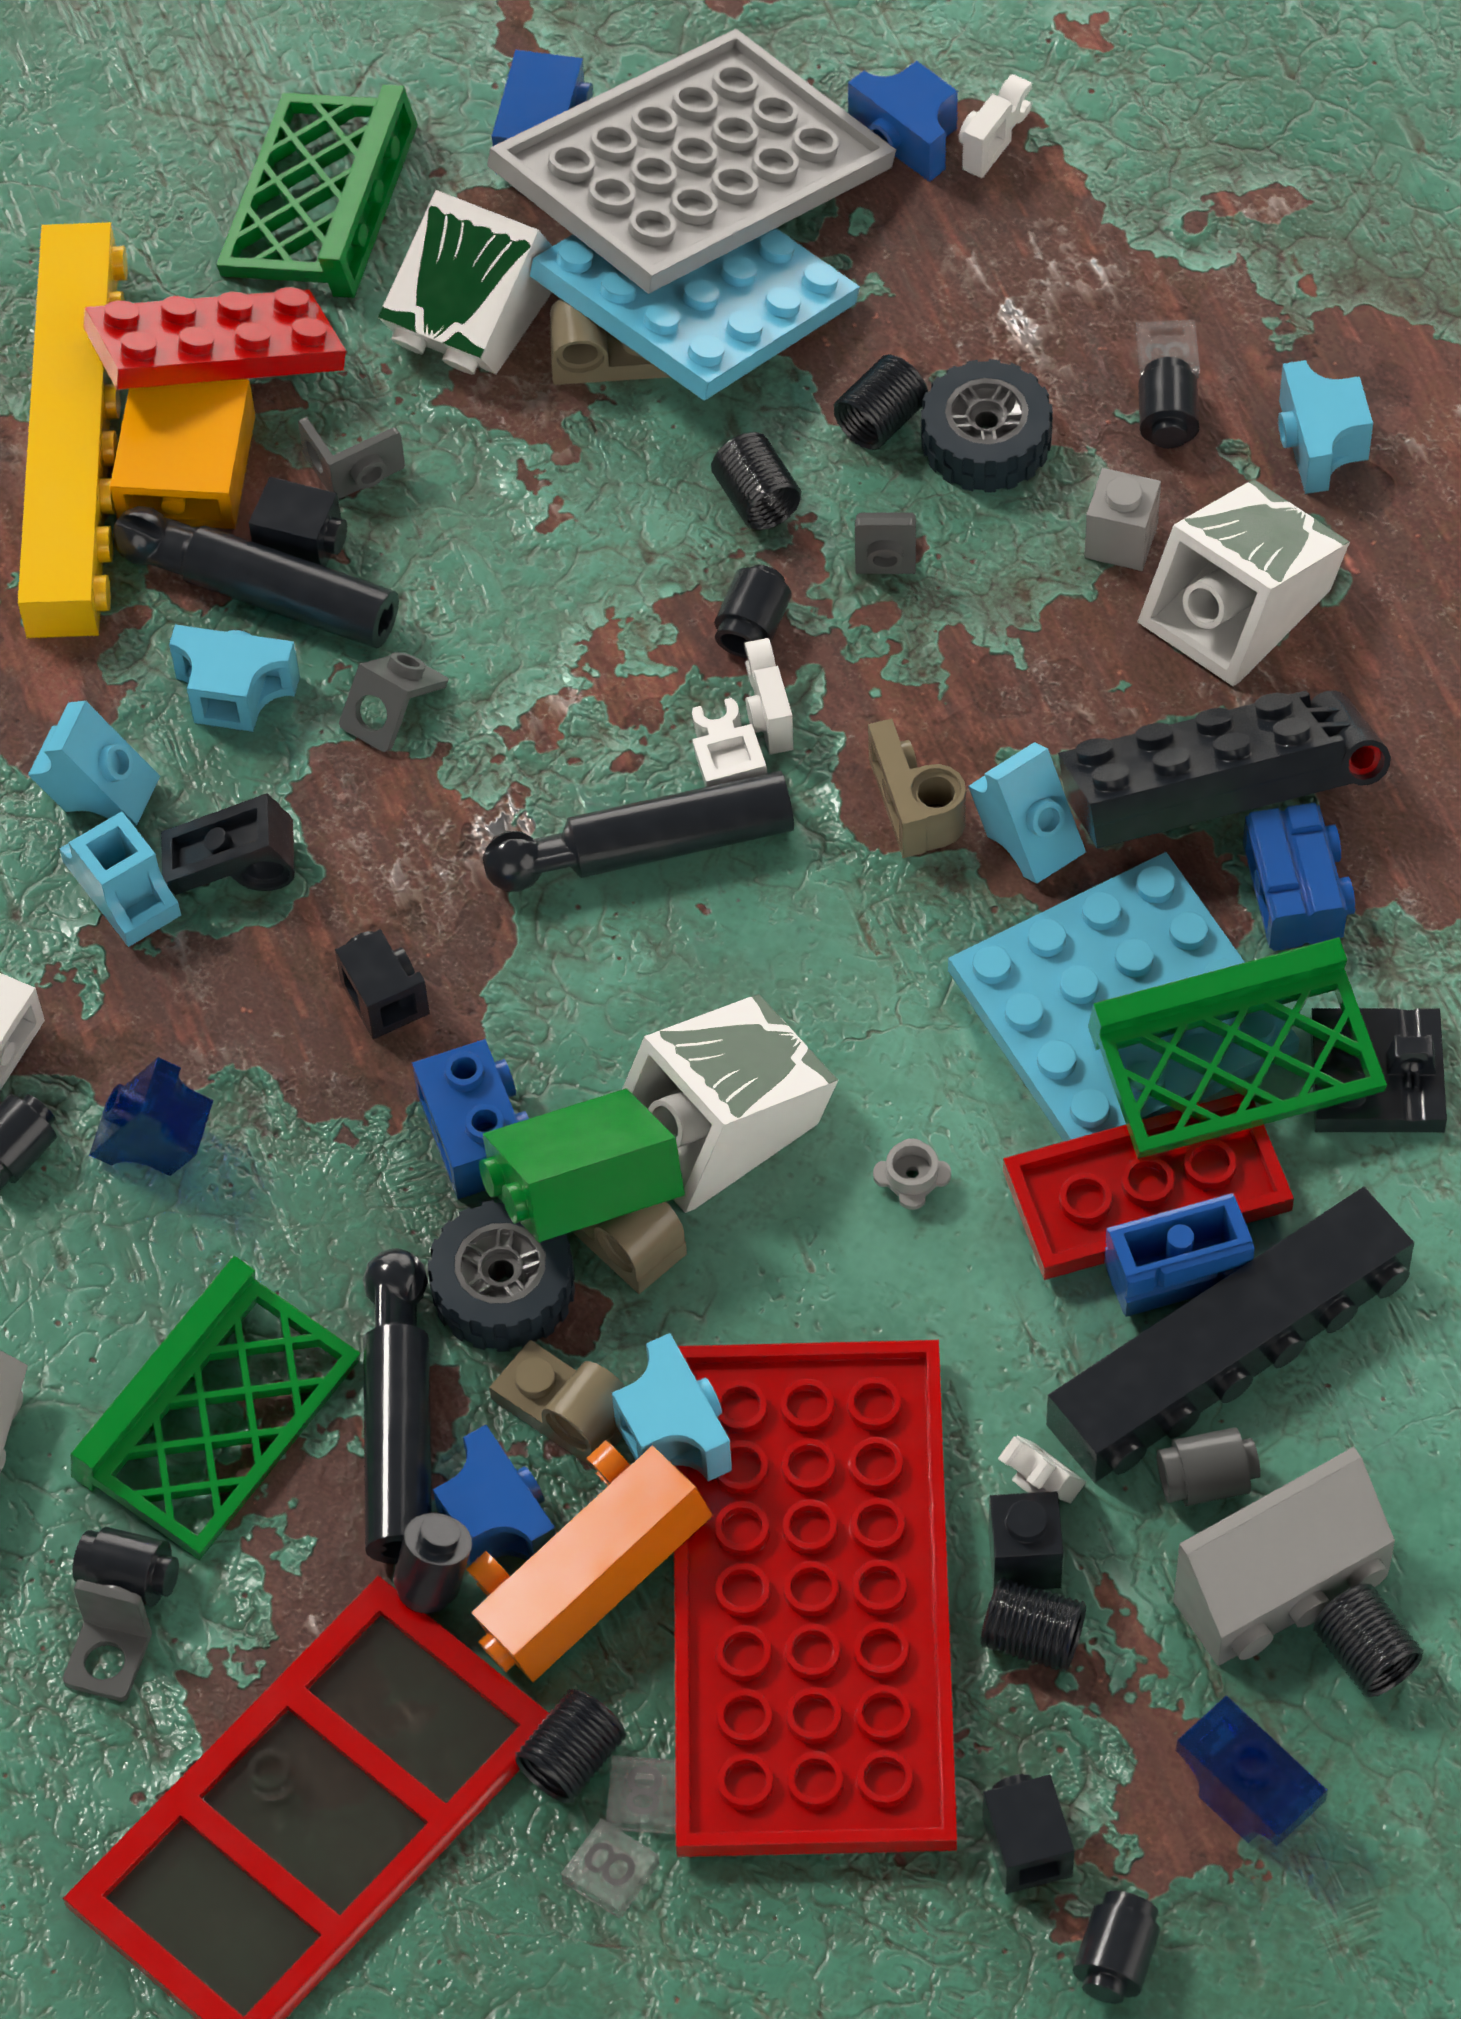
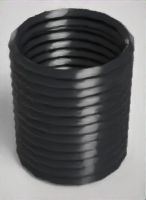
M883 355L854 385L834 403V416L839 427L854 443L869 450L880 449L887 440L923 407V398L925 393L928 392V388L919 371L909 362L895 355Z
M750 432L733 437L721 446L713 458L711 472L748 528L755 530L770 529L784 522L797 509L802 498L801 489L764 434Z
M1002 1577L993 1591L986 1612L980 1644L983 1648L988 1647L989 1650L994 1652L998 1650L999 1653L1004 1652L1007 1656L1010 1654L1012 1657L1017 1656L1020 1660L1023 1658L1027 1662L1031 1660L1033 1664L1036 1662L1040 1666L1044 1664L1046 1668L1050 1666L1052 1670L1055 1669L1057 1671L1060 1669L1063 1673L1068 1670L1074 1657L1084 1624L1086 1604L1084 1601L1079 1603L1078 1599L1072 1600L1071 1597L1066 1599L1065 1595L1059 1596L1058 1593L1053 1595L1052 1591L1046 1592L1045 1589L1033 1588L1032 1585L1026 1586L1025 1583L1020 1585L1019 1581L1013 1582L1012 1579L1007 1580L1006 1577Z
M1359 1584L1338 1595L1320 1611L1313 1627V1631L1326 1644L1325 1647L1330 1650L1329 1652L1334 1655V1658L1342 1665L1346 1674L1350 1676V1679L1354 1681V1684L1362 1691V1695L1365 1697L1379 1696L1400 1684L1418 1667L1422 1661L1424 1651L1419 1647L1418 1642L1413 1640V1636L1409 1635V1631L1405 1629V1626L1393 1614V1610L1388 1608L1389 1605L1384 1603L1385 1600L1380 1598L1381 1595L1371 1584Z
M568 1689L567 1694L563 1695V1698L559 1700V1704H556L555 1708L551 1709L550 1714H547L546 1719L542 1720L541 1725H538L533 1735H530L529 1739L525 1740L524 1745L520 1747L519 1752L515 1753V1761L525 1776L543 1792L560 1802L573 1803L574 1797H578V1794H581V1789L585 1788L586 1783L590 1782V1778H594V1773H598L599 1768L603 1766V1762H607V1757H611L616 1747H619L622 1740H625L626 1731L616 1715L595 1697L579 1689Z

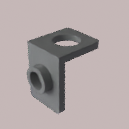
M305 417L298 421L305 458L326 489L337 493L338 500L362 488H371L380 483L384 478L405 467L402 438L395 427L332 455L309 419Z
M857 514L855 520V574H916L915 514Z
M395 652L390 656L361 663L358 666L339 720V726L382 752L389 751L393 748L410 698L446 688L449 678L428 667L420 659L406 653ZM367 695L378 697L386 707L387 719L384 726L379 730L368 727L361 717V703Z
M77 1580L73 1591L84 1623L63 1675L64 1685L70 1689L112 1700L126 1701L152 1636V1630L142 1598L118 1586L100 1585ZM101 1646L116 1647L125 1656V1662L121 1671L108 1679L95 1678L85 1668L89 1654Z

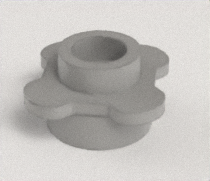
M910 1138L895 1145L889 1151L886 1161L878 1162L875 1165L873 1179L878 1186L888 1187L897 1194L902 1207L914 1210L921 1208L925 1204V1197L936 1187L946 1186L950 1182L951 1168L945 1161H938L935 1151L928 1144L918 1139ZM908 1171H917L918 1175L915 1178H910L906 1173Z

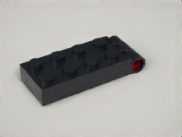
M1306 690L1289 695L1285 693H1271L1258 698L1254 704L1230 710L1225 708L1207 709L1200 712L1194 719L1170 725L1165 723L1148 724L1139 728L1135 734L1111 740L1093 738L1079 743L1075 749L1058 753L1066 799L1097 849L1353 783L1360 786L1371 785L1379 781L1387 773L1391 760L1388 748L1355 705L1344 693L1336 690L1322 692L1312 700Z

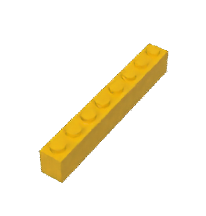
M111 222L41 226L18 606L27 638L99 636L100 612L110 611V582L108 575H102L103 563L112 562L113 560L112 530L110 526H105V514L115 513L110 489L111 478H107L108 466H114L118 447L116 431H110V419L120 418L119 389L116 390L114 384H112V380L84 330L83 324L85 307L102 306L118 300L125 301L123 291H117L118 281H127V253L125 246H116Z

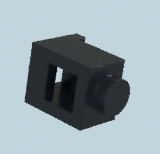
M381 929L375 932L367 931L351 938L346 945L335 949L341 984L373 1040L430 1014L425 980L420 971L415 973L411 961L402 947L392 950Z

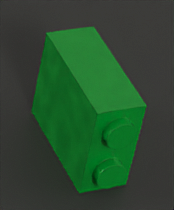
M627 1088L482 1133L487 1158L479 1161V1169L487 1193L490 1197L498 1196L504 1203L512 1222H521L538 1242L685 1196L676 1137Z

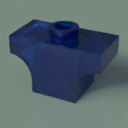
M158 1057L126 1085L119 1083L112 1090L105 1104L89 1156L111 1166L121 1162L138 1163L171 1176L197 1155L214 1100L187 1087L179 1078L181 1067Z
M1227 1695L1177 1740L1176 1752L1186 1761L1198 1780V1797L1247 1843H1250L1258 1834H1261L1278 1846L1326 1801L1328 1790Z

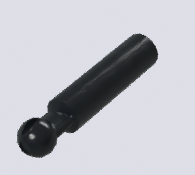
M136 506L124 511L115 522L113 528L115 548L122 557L132 564H150L183 576V580L189 584L376 649L386 642L394 626L399 606L398 593L394 590L206 525L196 528L165 517L153 507Z
M780 770L568 817L563 833L533 839L522 831H506L493 837L486 846L482 858L487 879L493 885L505 892H520L532 887L542 873L571 867L580 878L794 831V817L786 781Z
M398 1248L385 1250L376 1255L367 1264L363 1277L366 1296L375 1305V1328L368 1331L363 1338L366 1555L373 1560L388 1564L397 1563L405 1529L409 1522L420 1515L432 1513L429 1336L423 1329L417 1327V1303L424 1297L428 1278L425 1265L415 1255Z

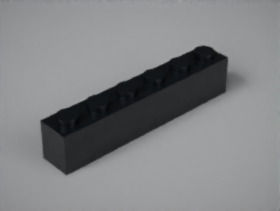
M1363 1186L1048 1394L1047 1427L1094 1483L1112 1471L1117 1475L1127 1472L1141 1461L1148 1447L1166 1435L1170 1439L1181 1436L1197 1422L1202 1411L1219 1400L1222 1403H1229L1235 1400L1248 1389L1253 1381V1377L1271 1365L1275 1368H1281L1289 1364L1302 1352L1307 1341L1324 1330L1327 1333L1338 1331L1355 1316L1358 1307L1376 1295L1383 1299L1400 1289L1410 1275L1409 1270L1414 1241L1366 1187Z

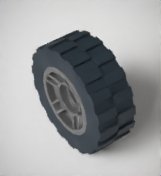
M989 359L986 362L972 360L967 361L965 365L959 367L955 365L946 370L945 375L941 378L937 377L931 383V390L926 392L923 398L921 439L923 454L928 456L929 466L934 472L938 471L943 475V480L950 484L956 483L961 485L962 489L969 491L978 489L985 490L984 493L996 492V489L1002 488L1008 490L1017 487L1018 483L1023 480L1028 481L1035 476V471L1039 467L1044 466L1047 461V451L1051 450L1053 410L1052 403L1049 404V393L1045 386H1040L1036 376L1031 372L1029 374L1021 370V366L1013 363L1008 365L994 359ZM983 426H989L990 429H985V428H981V427H983Z
M494 1200L482 1202L481 1206L473 1209L468 1207L460 1211L456 1219L452 1222L449 1220L441 1228L442 1233L440 1237L434 1239L430 1248L432 1259L428 1260V1275L434 1307L437 1306L438 1317L444 1326L448 1325L452 1329V1335L461 1341L465 1339L478 1349L494 1348L497 1349V1352H509L510 1348L521 1346L523 1349L529 1340L534 1342L541 1337L546 1339L555 1332L554 1327L560 1321L563 1322L569 1313L568 1305L570 1302H573L575 1295L573 1257L566 1234L538 1242L521 1222H512L504 1203H494ZM505 1271L506 1277L510 1278L505 1282L494 1281L497 1279L496 1272Z

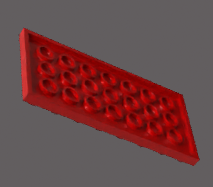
M939 1340L678 1346L696 1380L707 1378L718 1397L722 1414L717 1416L730 1440L732 1471L707 1481L699 1471L691 1467L674 1465L697 1488L713 1515L674 1551L677 1857L957 1851Z

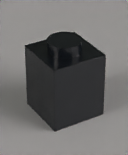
M269 477L248 522L252 542L324 567L327 566L332 554L338 555L341 552L347 535V521L341 519L337 493L274 477Z
M1058 1491L990 1495L989 1543L993 1591L1002 1577H1006L1007 1580L1012 1579L1013 1582L1019 1581L1020 1585L1023 1583L1026 1586L1032 1585L1033 1588H1061L1063 1543Z
M1028 1774L1013 1775L998 1781L992 1789L983 1791L982 1820L1005 1894L1073 1877L1075 1850L1051 1774L1032 1778Z

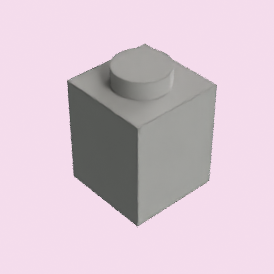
M1102 468L1086 515L1084 558L1143 571L1158 526L1161 481Z

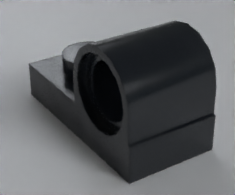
M266 793L162 831V876L170 891L175 895L231 876L240 885L256 891L281 889L289 885L295 877L293 819L276 800Z

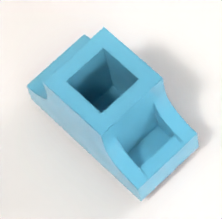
M1306 360L1284 363L1282 366L1279 396L1282 412L1278 415L1281 443L1284 448L1292 447L1305 494L1328 491L1330 475L1335 469L1347 463L1369 460L1373 421L1360 376L1345 379H1328L1316 374L1309 367Z
M182 625L174 626L169 647L176 679L188 683L187 692L194 723L253 732L259 712L268 702L283 696H295L300 674L294 641L252 636L240 630L224 632Z
M86 700L69 702L57 726L51 727L28 774L65 812L89 811L109 819L123 811L133 826L138 824L160 778V775Z
M1034 742L985 773V776L968 786L987 837L1002 845L1010 853L1019 866L1023 877L1037 884L1086 853L1048 748Z
M123 811L59 848L63 863L128 947L181 916L179 903L171 893L160 872L156 854Z
M671 1333L646 1343L648 1366L644 1374L634 1383L612 1392L615 1423L635 1460L653 1445L670 1463L691 1467L699 1471L707 1481L732 1471L730 1440L717 1416L722 1414L721 1405L708 1379L696 1380Z

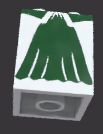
M436 190L378 318L393 332L391 340L407 350L423 354L425 348L428 347L443 353L442 361L462 372L474 375L477 367L497 374L552 293L530 277L533 258L551 248L552 245L538 229Z
M1253 479L1173 525L1137 622L1234 686L1331 590L1350 541Z
M757 994L644 1036L622 1089L627 1088L676 1137L685 1196L673 1200L687 1213L705 1203L818 1125L838 1079L771 1006Z

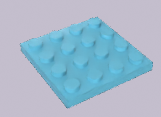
M776 228L649 294L574 234L534 257L530 271L531 278L704 401L855 305L860 288L859 285Z
M1164 852L949 957L948 972L1064 1142L1126 1124L1101 1050H1095L1088 1029L1093 1003L1245 962L1167 852ZM1261 1010L1247 1014L1239 1030L1272 1047L1285 1021ZM1235 1018L1224 1020L1222 1022L1231 1026ZM1203 1027L1187 1030L1177 1047L1211 1064L1224 1038ZM1293 1029L1289 1032L1280 1049L1281 1052L1289 1056L1297 1053L1299 1049L1300 1039ZM1174 1034L1161 1037V1039L1170 1043ZM1232 1042L1218 1068L1243 1080L1259 1072L1265 1058ZM1141 1043L1118 1049L1124 1068L1147 1080L1150 1079L1163 1056ZM1170 1059L1157 1085L1190 1101L1204 1075ZM1211 1080L1201 1100L1227 1087ZM1131 1087L1137 1103L1142 1092ZM1150 1096L1140 1115L1143 1120L1176 1111V1109Z

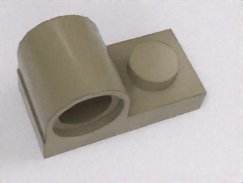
M564 300L556 301L551 307L550 343L553 385L670 377Z
M893 719L868 724L869 761L902 858L927 853L929 850L942 848L954 843L962 835L965 828L966 788L965 781L960 773L949 766L941 764L917 767L910 740H899ZM939 804L943 805V807L933 808L929 807V805Z
M667 1202L573 1231L585 1245L638 1294L642 1293L687 1255L682 1223Z
M529 1340L489 1387L491 1400L594 1470L596 1469L586 1458L605 1440L615 1447L623 1438L615 1423L612 1392L625 1387V1385L609 1370L597 1363L586 1361L575 1370L532 1340Z

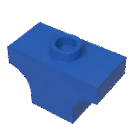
M917 60L902 72L892 76H876L864 70L848 82V114L895 148V156L930 182L945 170L946 137L957 129L958 91Z
M484 1425L463 1437L466 1462L462 1470L451 1480L433 1489L437 1513L455 1518L469 1531L472 1539V1548L467 1562L469 1566L485 1551L493 1558L515 1556L528 1561L556 1535L555 1527L539 1505L544 1502V1496L532 1473L525 1466L516 1470L488 1426Z

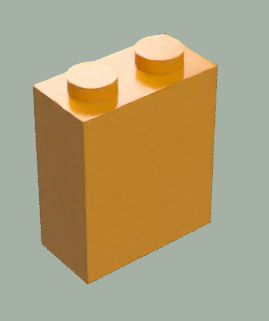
M249 379L130 388L128 390L110 483L117 519L126 510L136 506L153 507L167 518L193 527L206 525L211 528L236 529L256 416Z

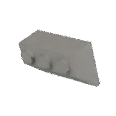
M1355 1447L1350 1448L1179 1544L1173 1602L1217 1666L1236 1656L1240 1660H1246L1257 1655L1272 1642L1273 1635L1294 1623L1297 1627H1305L1312 1624L1320 1611L1344 1591L1359 1584H1371L1375 1588L1388 1575L1395 1540L1362 1457Z

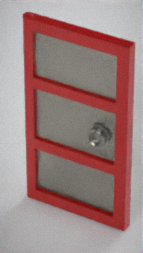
M378 1575L63 1897L64 1903L72 1913L195 2019H286L521 1770L515 1761V1753L519 1752L525 1740H528L529 1736L533 1735L534 1730H537L538 1725H541L542 1720L546 1719L547 1714L550 1713L426 1613L416 1612L404 1605L398 1596L397 1590Z

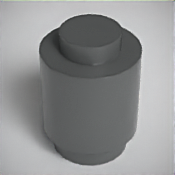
M1236 1427L1172 1440L1170 1448L1157 1450L1160 1482L1168 1503L1183 1500L1185 1506H1191L1250 1494L1251 1479L1260 1478V1463L1255 1443L1252 1438L1242 1440Z

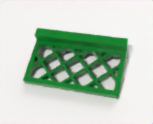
M382 85L378 98L282 93L216 264L221 277L328 283L333 297L355 298L418 126L404 86ZM294 113L314 114L319 117L318 120L295 133L289 128ZM355 117H370L367 125L348 136L339 128V126ZM331 132L337 139V142L311 156L304 146ZM297 152L303 162L277 176L273 171L275 163ZM349 154L353 159L351 168L330 179L323 169ZM315 175L321 182V185L295 199L288 189ZM280 194L287 205L260 219L256 214L258 207ZM333 198L337 203L335 211L314 223L306 212ZM298 218L306 228L279 243L272 235V232ZM261 238H264L271 247L254 258H239L242 249ZM315 241L321 247L316 262L293 261L289 257Z
M1339 937L1093 1003L1088 1029L1095 1050H1101L1138 1159L1385 1091L1387 1083L1345 971L1348 960ZM1335 991L1342 1015L1334 1030L1300 1014L1309 997ZM1297 1001L1293 1009L1283 1005ZM1263 1010L1285 1021L1272 1047L1239 1030L1247 1014ZM1235 1018L1231 1026L1222 1022L1224 1020ZM1345 1025H1347L1352 1039L1341 1034ZM1293 1026L1327 1042L1314 1067L1280 1051ZM1203 1027L1224 1038L1211 1064L1177 1047L1187 1030ZM1174 1034L1170 1043L1161 1039V1037ZM1232 1042L1265 1058L1252 1084L1218 1068ZM1141 1043L1163 1056L1152 1076L1147 1080L1124 1068L1118 1049ZM1335 1046L1359 1058L1366 1078L1343 1083L1321 1072ZM1170 1059L1204 1075L1190 1101L1157 1085ZM1273 1063L1306 1079L1298 1096L1281 1100L1260 1089ZM1211 1080L1245 1096L1236 1113L1220 1117L1198 1106ZM1314 1084L1324 1088L1309 1093ZM1131 1087L1142 1092L1137 1103ZM1150 1096L1183 1113L1174 1130L1147 1136L1140 1113ZM1252 1101L1263 1105L1248 1110ZM1191 1117L1201 1122L1186 1126Z
M234 1255L72 1451L71 1477L92 1492L96 1487L200 1560L360 1361L361 1353L255 1279V1269ZM258 1304L279 1319L282 1338L244 1342L241 1322L253 1307ZM289 1326L301 1335L291 1336ZM234 1332L236 1344L223 1345ZM320 1347L338 1360L324 1377L297 1380L293 1350ZM284 1351L289 1381L251 1386L246 1356ZM238 1357L242 1387L204 1392L201 1371L208 1362ZM194 1381L195 1393L183 1394ZM312 1392L304 1404L301 1405L300 1393ZM291 1395L294 1416L288 1424L281 1427L257 1430L253 1399ZM244 1401L249 1431L210 1436L206 1405ZM198 1407L202 1437L163 1442L160 1421L168 1411ZM153 1431L155 1443L142 1444ZM272 1442L261 1456L260 1443ZM251 1444L254 1466L247 1475L217 1480L213 1449ZM204 1450L208 1481L170 1486L165 1455ZM157 1456L161 1487L134 1491L115 1476L128 1460ZM232 1492L221 1506L219 1493ZM210 1494L214 1516L197 1536L174 1519L172 1499ZM163 1501L165 1512L151 1502Z

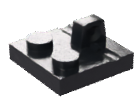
M1312 1008L1310 1019L1334 1030L1342 1015L1341 1008ZM1359 1008L1387 1086L1384 1092L1315 1110V1132L1445 1133L1447 1112L1440 1008H1419L1414 1010ZM1345 1025L1341 1034L1352 1039L1348 1027ZM1311 1035L1312 1067L1315 1066L1327 1043ZM1335 1046L1321 1072L1343 1083L1366 1078L1359 1058ZM1316 1084L1313 1085V1092L1324 1089Z

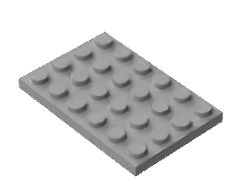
M734 29L490 147L487 166L649 294L887 171L893 166L896 149L739 30Z

